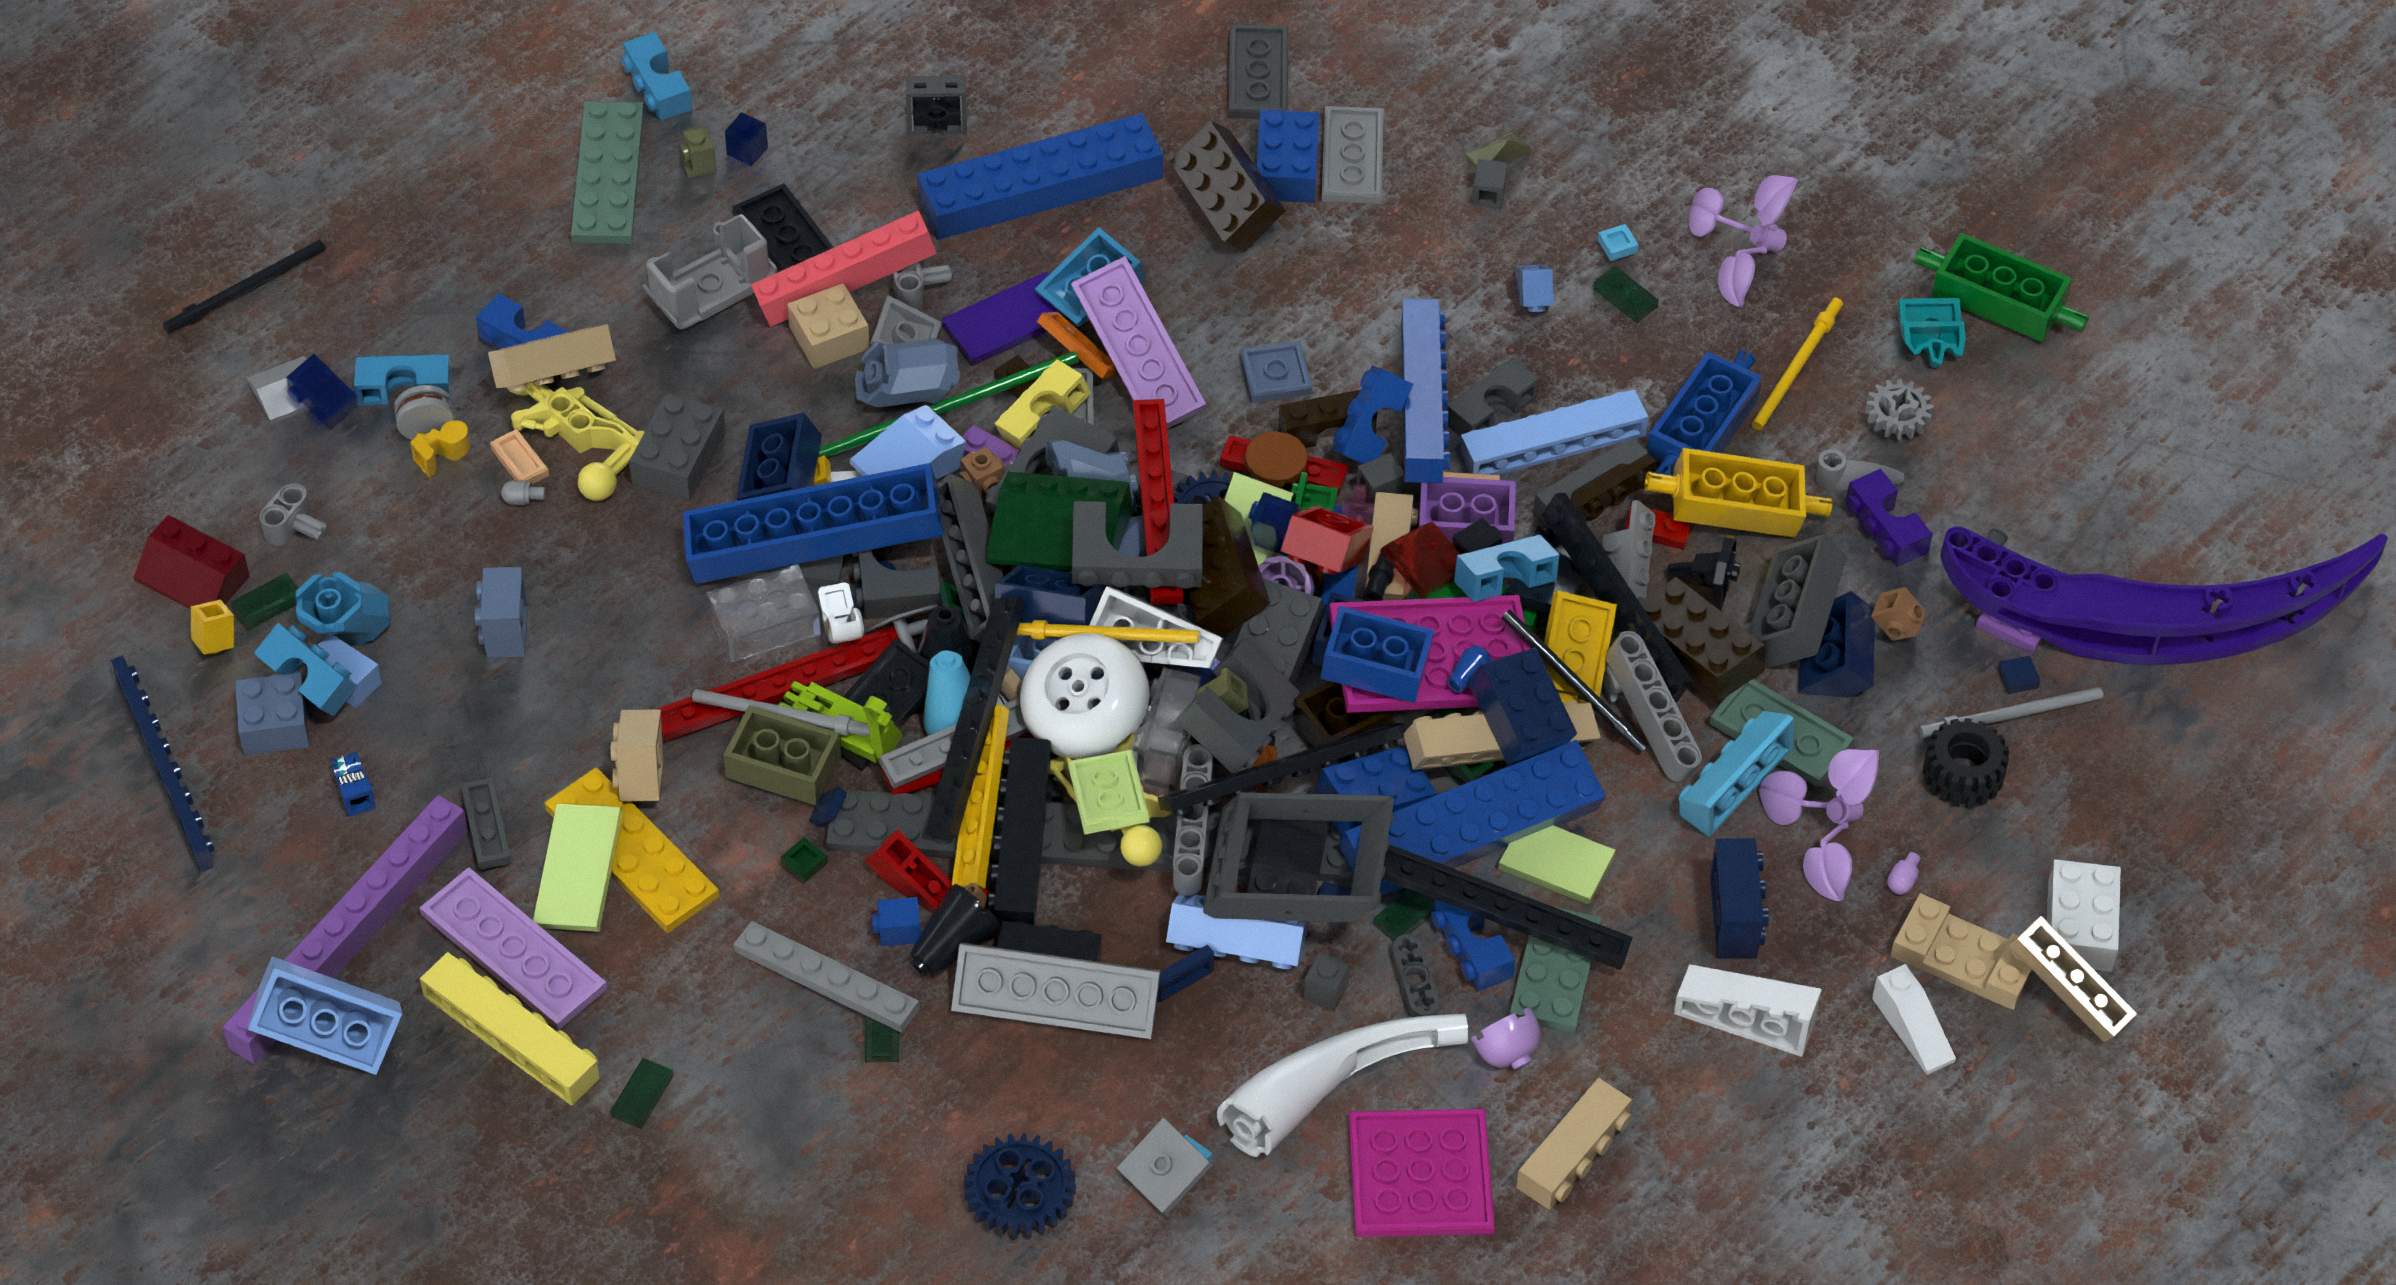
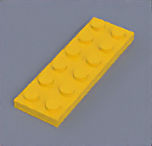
M597 767L544 802L545 810L553 818L557 804L609 806L622 809L623 815L610 876L667 934L720 897L719 889L631 801H620L619 789L613 788V783Z

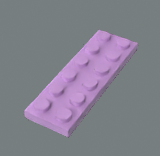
M1126 256L1071 283L1077 298L1132 400L1164 399L1167 429L1207 409L1203 397Z
M469 867L419 908L421 916L531 1009L539 1013L557 1031L607 990V982Z

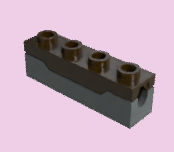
M1632 437L1535 495L1533 514L1548 529H1551L1543 518L1542 513L1556 493L1565 492L1584 521L1591 517L1595 518L1614 503L1624 501L1629 494L1639 488L1644 489L1646 474L1648 471L1655 472L1656 460Z

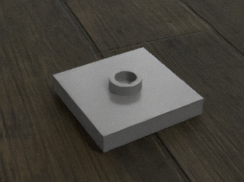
M1163 1117L1117 1169L1164 1215H1167L1213 1164Z

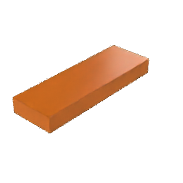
M1048 312L1040 315L1036 322L1069 351H1075L1077 357L1100 378H1113L1118 375L1110 357L1060 313Z

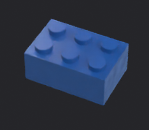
M1260 109L1257 170L1279 201L1315 203L1319 112Z
M1339 606L1325 651L1320 679L1415 703L1430 655L1435 630Z
M1405 745L1322 768L1313 794L1391 796L1394 798L1393 813L1436 796L1437 792L1422 769L1413 770ZM1331 821L1341 837H1343L1345 831L1362 825V822Z

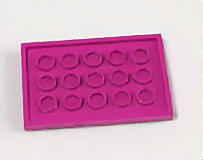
M1519 595L1496 596L1473 602L1469 597L1329 604L1328 612L1331 629H1333L1339 606L1435 630L1430 655L1415 703L1342 684L1347 713L1480 707L1470 685L1462 693H1457L1447 684V679L1451 676L1464 649L1477 645L1490 655L1492 661L1530 649L1501 619L1510 609L1525 624Z

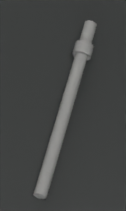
M2099 686L1959 718L1956 715L1942 718L1941 722L1919 726L1918 731L1921 739L1931 737L1934 730L1939 731V726L1943 723L1950 725L1953 719H1959L1960 722H1964L1965 718H1970L1974 723H1978L1980 720L1987 725L2103 699V691Z
M695 689L692 694L693 702L746 712L750 705L815 726L832 729L841 735L850 736L852 733L870 737L868 723L854 721V718L851 716L839 714L837 717L699 689Z

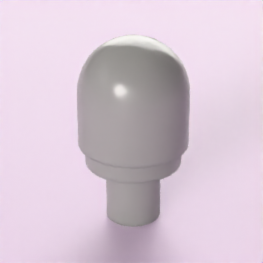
M510 480L503 485L501 496L510 505L526 506L532 503V499L545 500L546 488L533 487L532 482H527V480Z

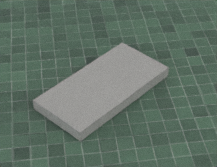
M1325 106L1322 202L1381 204L1384 108Z

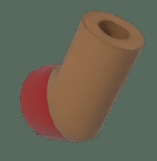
M976 883L968 884L965 889L980 900L978 904L983 910H987L989 890L987 888L981 889Z

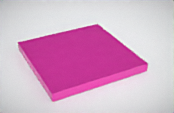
M1485 1109L1349 1111L1355 1237L1494 1234L1495 1226Z

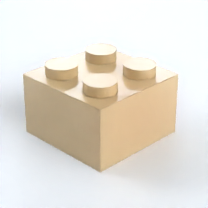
M844 283L787 303L789 328L813 369L870 348L869 326Z
M621 710L620 722L614 723L613 727L614 741H611V761H615L616 767L613 768V788H619L620 801H659L664 767L661 710Z

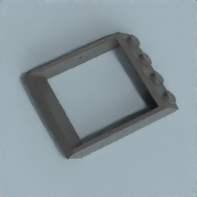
M1240 792L1222 809L1203 913L1218 919L1355 923L1367 912L1373 911L1381 900L1379 890L1381 879L1386 870L1384 859L1390 845L1388 834L1394 819V814L1392 813L1394 798L1384 795ZM1279 819L1362 822L1350 896L1234 893L1247 820Z

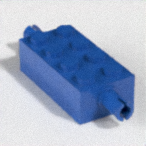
M1740 350L1733 362H1730L1707 351L1649 433L1647 452L1657 462L1661 463L1654 473L1673 476V468L1683 448L1716 453L1723 452L1759 400L1762 376L1749 370L1756 362L1752 353L1749 352L1745 359H1743L1746 350Z

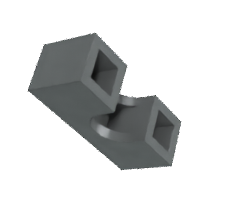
M1514 357L1504 364L1497 365L1485 378L1476 380L1467 391L1460 396L1456 395L1450 399L1446 409L1448 411V427L1460 437L1461 434L1468 433L1471 430L1492 427L1495 410L1490 406L1503 405L1516 414L1537 398L1539 378Z

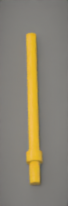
M1833 298L1826 310L1819 313L1814 321L1813 330L1752 421L1751 425L1754 429L1759 431L1763 429L1823 335L1831 330L1835 324V317L1843 306L1841 299Z
M1033 620L1032 623H1020L1016 634L1032 636V639L1046 640L1047 637H1067L1079 633H1095L1111 637L1115 640L1199 643L1200 641L1199 630L1048 624L1047 620Z

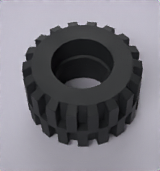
M1965 718L1964 722H1960L1959 719H1953L1950 725L1947 723L1940 725L1939 731L1934 730L1931 734L1923 764L1924 781L1926 785H1931L1930 791L1934 795L1939 793L1941 795L1940 800L1944 802L1948 800L1953 801V805L1959 807L1961 803L1966 804L1967 807H1974L1976 802L1983 805L1987 803L1988 798H1995L1997 792L2003 786L2009 762V748L2005 745L2006 740L2002 735L1997 736V730L1994 727L1987 728L1985 727V722L1979 720L1978 723H1974L1970 718ZM1953 759H1968L1975 762L1978 766H1963Z

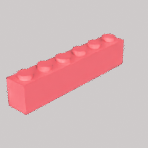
M916 211L751 284L769 326L772 327L788 320L787 303L844 283L848 292L854 291L937 254L919 211Z

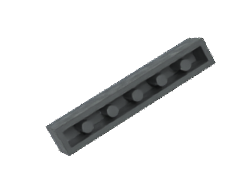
M949 474L938 483L944 533L942 539L971 639L981 643L990 609L995 599V583L1004 576L1000 564L986 563L991 532L977 485Z

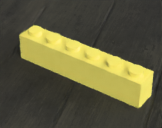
M447 952L420 977L423 997L571 1106L600 1079L597 1065L598 1060L591 1051L585 1048L581 1050L574 1045L565 1032L561 1030L555 1031L539 1013L529 1012L514 995H506L499 990L496 983L488 976L481 977L465 959H457Z

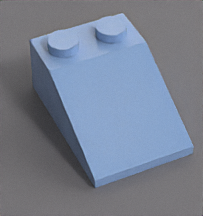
M924 405L902 415L853 456L849 464L862 476L931 463L935 478L939 479L960 469V459L963 458L966 441L930 407Z

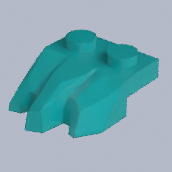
M1913 298L1898 300L1900 335L1914 355L1926 350L1930 365L1935 368H1939L1942 365L1945 351L1950 352L1955 357L1963 356L1966 336L1964 321L1961 319L1960 298Z

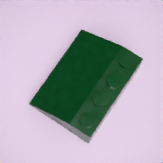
M1007 471L998 494L986 554V563L1014 566L1026 565L1072 571L1074 501L1106 502V536L1109 543L1118 551L1134 511L1129 482Z

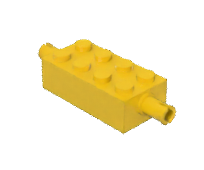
M1683 448L1673 468V476L1648 471L1645 478L1644 486L1646 492L1671 494L1674 501L1675 521L1796 538L1806 518V514L1829 518L1832 510V498L1805 494V465Z

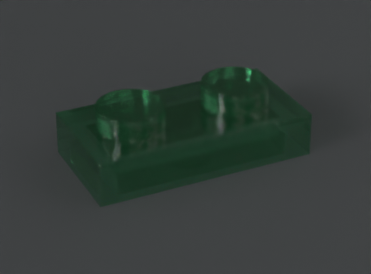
M1616 266L1594 281L1593 289L1636 323L1658 308L1659 299Z
M286 572L232 600V609L249 630L297 605L296 590L298 586Z
M1408 889L1374 917L1373 925L1394 942L1401 935L1411 934L1431 917V912L1434 911L1435 899Z

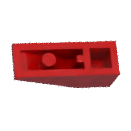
M898 829L887 836L864 860L888 885L908 898L917 897L918 904L932 914L935 912L947 889L952 885V882Z

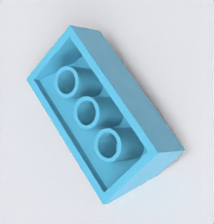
M1763 711L1756 719H1749L1741 731L1742 734L1735 741L1730 740L1724 746L1720 754L1721 756L1714 764L1712 762L1708 763L1700 773V779L1693 786L1688 785L1681 792L1678 798L1679 815L1710 838L1756 789L1762 780L1793 749L1794 718L1791 715Z

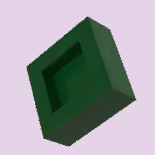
M805 837L781 856V864L804 883L828 863V856Z

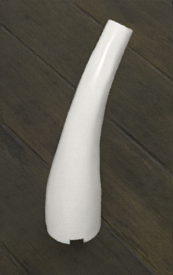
M1465 1013L1430 1015L1390 1020L1353 1029L1310 1045L1261 1070L1238 1087L1218 1107L1217 1119L1219 1125L1227 1124L1230 1131L1234 1134L1230 1141L1244 1153L1254 1157L1261 1153L1268 1155L1324 1097L1355 1072L1384 1058L1422 1048L1467 1044L1468 1025Z

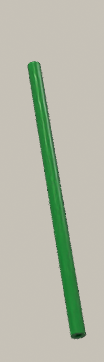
M1072 351L928 407L939 416L1039 378L1057 359L1067 366L1078 363L1079 360L1076 352ZM900 417L822 446L819 449L818 457L825 455L828 458L868 443Z

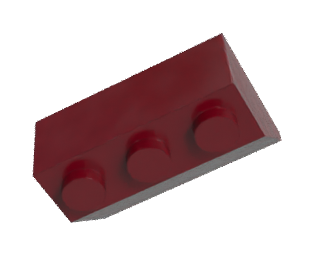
M167 515L148 536L134 575V579L138 583L190 610L191 606L220 599L226 604L250 577L244 553L170 515Z

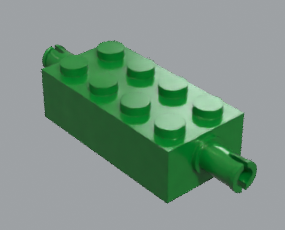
M1962 232L1946 256L1921 246L1915 257L1914 264L1936 272L1932 291L1933 297L1960 298V308L2043 342L2054 324L2060 323L2082 333L2088 323L2090 315L2065 306L2073 278Z

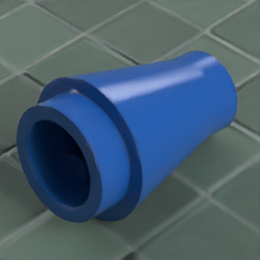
M1477 645L1464 649L1451 676L1447 679L1448 686L1455 692L1462 693L1469 686L1468 678L1483 663L1492 661L1490 655Z

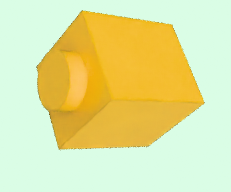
M221 599L191 606V640L204 655L216 654L222 650L234 648V615Z

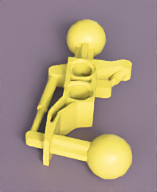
M535 381L527 382V389L512 392L520 396L530 395L538 402L529 409L518 410L511 415L514 430L521 431L524 428L543 430L547 437H552L558 433L579 453L591 448L615 450L603 463L593 462L583 467L578 475L577 482L580 492L587 499L602 501L613 495L617 485L616 475L629 463L645 431H637L618 419L617 415L587 397L584 389L581 387L569 390L561 387L553 392L545 384L536 386ZM587 408H589L590 410H592L593 412L597 413L598 415H600V416L603 417V418L596 417V416H595L592 412H590Z
M1131 732L1122 742L1117 744L1118 748L1107 754L1131 750L1135 733ZM1059 756L1051 760L1050 774H1054L1067 789L1068 794L1076 802L1068 762L1079 759ZM1063 770L1065 772L1069 781L1064 777V775L1060 771ZM1143 791L1149 818L1171 815L1172 812L1160 810L1157 796ZM1137 824L1111 829V832L1118 829L1122 831L1123 837L1120 848L1124 859L1130 864L1137 867L1149 866L1159 858L1163 844L1159 833L1153 828Z

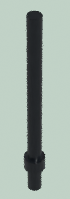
M319 239L197 305L193 303L183 308L182 313L163 323L164 329L169 334L188 323L193 325L202 320V316L324 251L325 246L323 242Z
M1510 609L1501 617L1530 648H1537L1541 658L1586 703L1591 702L1592 709L1611 726L1609 730L1618 739L1622 737L1638 754L1648 746L1630 728L1632 724L1624 716L1620 718Z

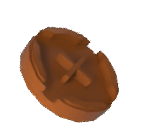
M1276 431L1263 433L1254 438L1247 446L1245 465L1250 471L1252 478L1275 487L1285 486V483L1292 480V483L1298 481L1301 472L1305 473L1308 460L1306 448L1298 438L1288 433Z

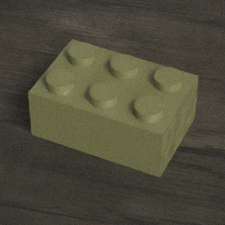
M749 705L723 755L726 778L816 806L841 757L840 734Z

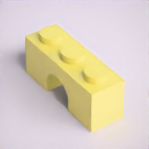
M1057 359L994 424L1003 441L1021 449L1025 439L1031 438L1037 430L1040 418L1047 411L1051 410L1053 406L1072 414L1091 394V391L1082 374Z

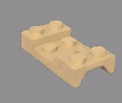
M1920 893L1893 943L1890 957L2014 1010L2024 985L2032 972V969L2009 946L2018 935L2012 933L2011 937L2006 939L1949 914L1951 906Z

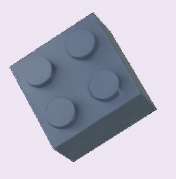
M522 567L483 568L482 581H477L476 586L477 600H480V606L475 607V624L479 626V645H485L487 658L525 657L528 603Z
M301 672L235 680L238 731L244 755L310 747L306 697L298 691L303 684Z

